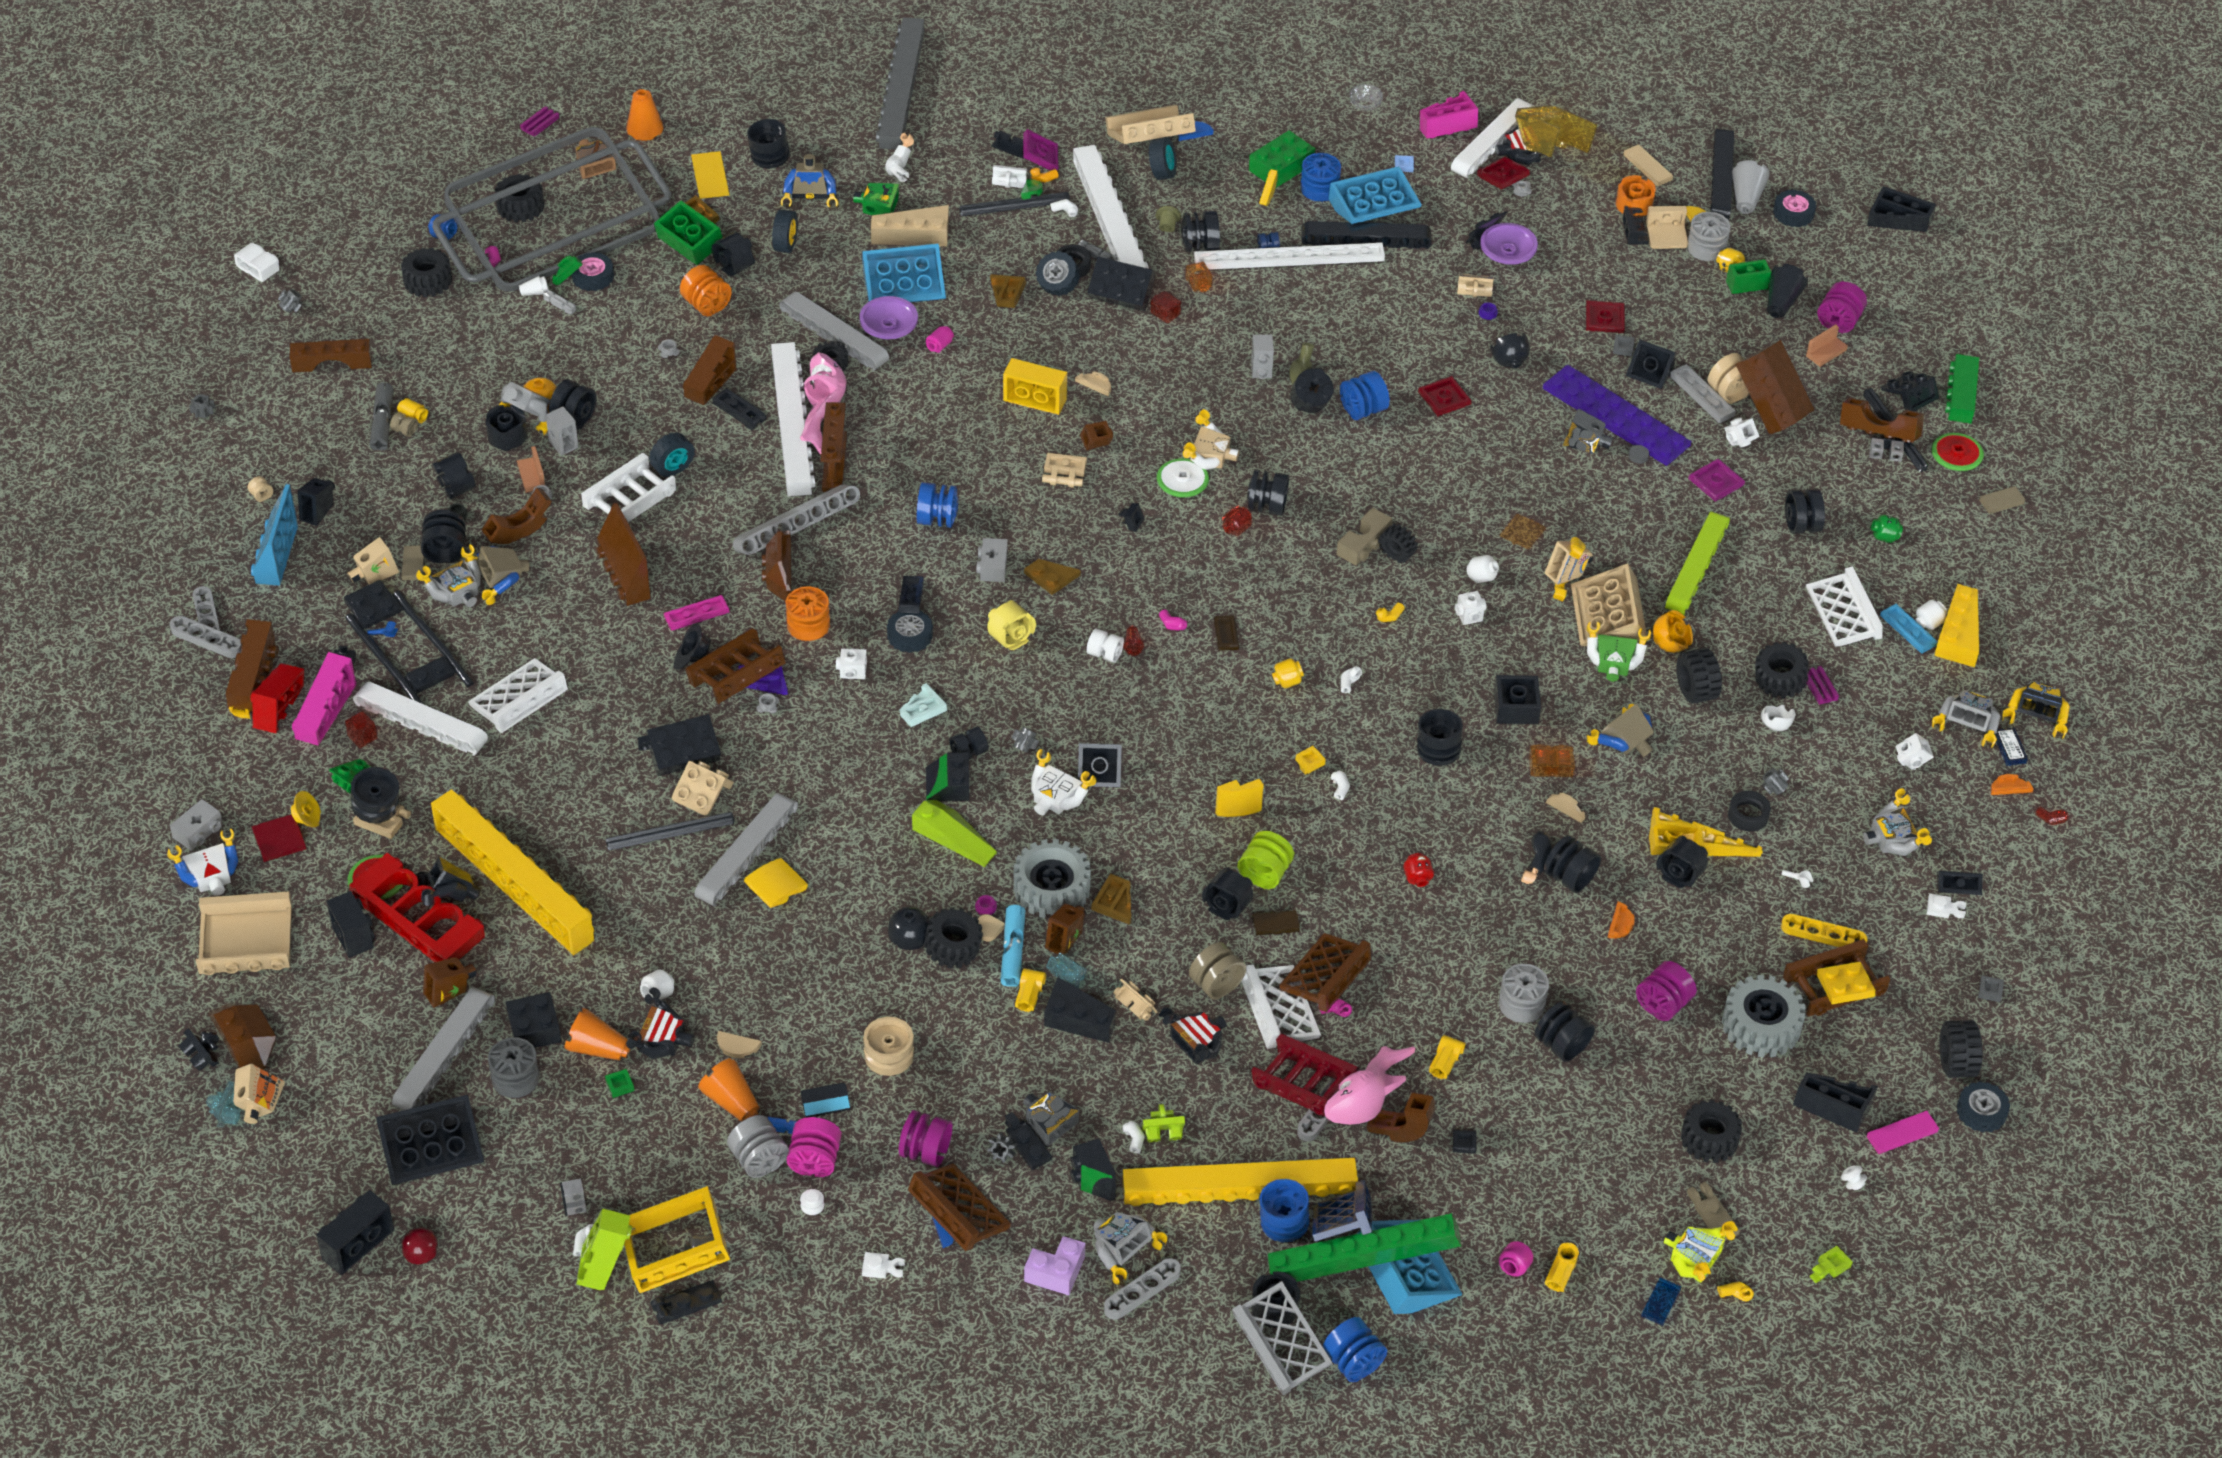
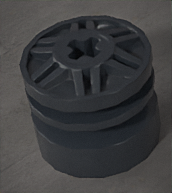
M762 119L754 122L749 127L747 136L751 158L755 165L770 169L779 167L788 160L790 153L786 129L782 122L776 119Z
M1204 211L1202 220H1199L1197 212H1193L1192 221L1189 212L1183 213L1181 237L1186 252H1192V243L1194 244L1195 252L1199 251L1200 243H1203L1205 251L1219 250L1220 230L1217 211Z
M1255 469L1248 487V511H1254L1256 503H1258V512L1262 513L1265 504L1269 505V514L1283 516L1287 500L1289 475L1275 473L1273 481H1269L1268 471H1264L1263 478L1260 479V470Z
M436 510L427 514L422 523L421 553L433 563L457 562L462 558V547L465 548V520L461 515L450 510Z
M1432 709L1425 712L1418 722L1417 752L1420 758L1429 764L1437 766L1455 762L1460 757L1462 749V719L1456 713L1446 709Z
M1567 835L1551 850L1544 864V873L1552 876L1556 881L1562 880L1563 886L1573 893H1579L1591 882L1601 864V855L1588 847L1583 849V844L1580 841H1576L1573 836Z
M1561 1001L1543 1015L1537 1024L1534 1035L1546 1047H1552V1052L1563 1062H1569L1588 1046L1594 1036L1595 1026L1584 1016H1578L1577 1010L1571 1008L1569 1003Z

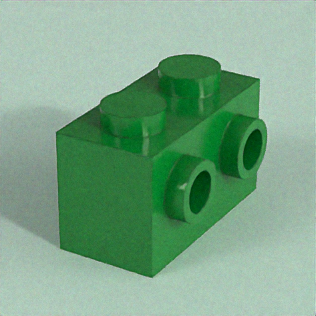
M1766 260L1729 264L1726 283L1732 294L1765 290L1769 287L1771 270Z

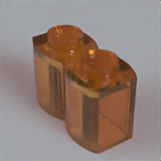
M1543 744L1531 746L1529 752L1530 775L1534 777H1573L1575 769L1573 747L1566 745L1551 747Z

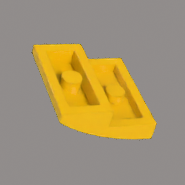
M1257 779L1240 786L1238 781L1234 780L1218 786L1216 815L1221 817H1237L1262 811L1264 786L1262 781Z
M782 858L761 866L744 878V882L770 908L786 903L789 896L803 892L808 886Z

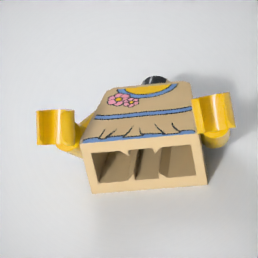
M1577 537L1571 538L1570 541H1557L1544 573L1555 582L1553 598L1562 602L1567 594L1565 584L1570 580L1581 577L1586 565L1593 561L1592 553L1586 548L1585 543Z

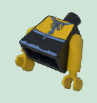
M2031 682L2027 687L2018 688L2014 691L2008 704L2009 708L2005 709L2002 714V721L2006 716L2011 717L2010 724L2014 723L2015 710L2051 722H2058L2052 735L2055 738L2057 731L2063 734V739L2068 731L2065 724H2067L2070 706L2062 697L2060 689L2051 687L2048 684Z

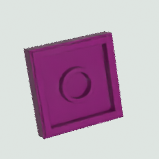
M1026 129L1023 133L1024 158L1050 171L1058 170V144Z
M1720 459L1712 461L1691 473L1688 477L1691 482L1715 502L1745 485V481Z

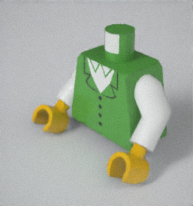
M1589 622L1586 626V630L1590 634V637L1587 638V655L1593 664L1598 666V672L1607 673L1606 677L1609 681H1617L1619 675L1627 676L1629 670H1634L1642 663L1647 647L1645 643L1651 638L1650 630L1647 637H1642V628L1639 629L1638 637L1640 641L1637 643V639L1598 634V637H1596L1600 624L1597 622L1596 630H1592Z

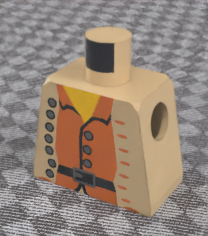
M253 1064L236 1069L233 1101L235 1106L245 1110L244 1121L250 1124H256L258 1117L274 1111L285 1081Z

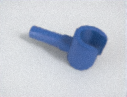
M389 621L385 628L367 630V634H384L388 637H394L398 629L395 628V622Z

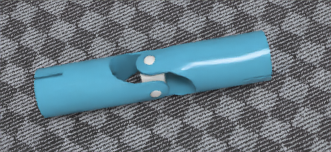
M1010 905L1006 908L1004 953L1001 968V984L1004 986L1017 987L1020 984L1026 913L1025 908L1020 905Z

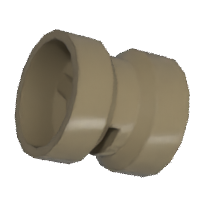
M397 412L391 419L390 428L395 432H402L403 435L411 437L418 428V420L413 417H406L404 413Z

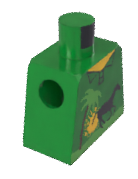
M869 183L865 193L855 191L853 202L861 203L863 205V213L868 215L894 213L899 199V184Z

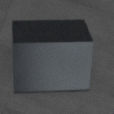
M1639 339L1626 376L1662 389L1670 377L1671 371H1673L1676 352Z
M1079 743L1078 780L1081 781L1082 773L1088 771L1090 775L1087 781L1090 780L1092 775L1096 778L1095 785L1090 787H1121L1122 744Z

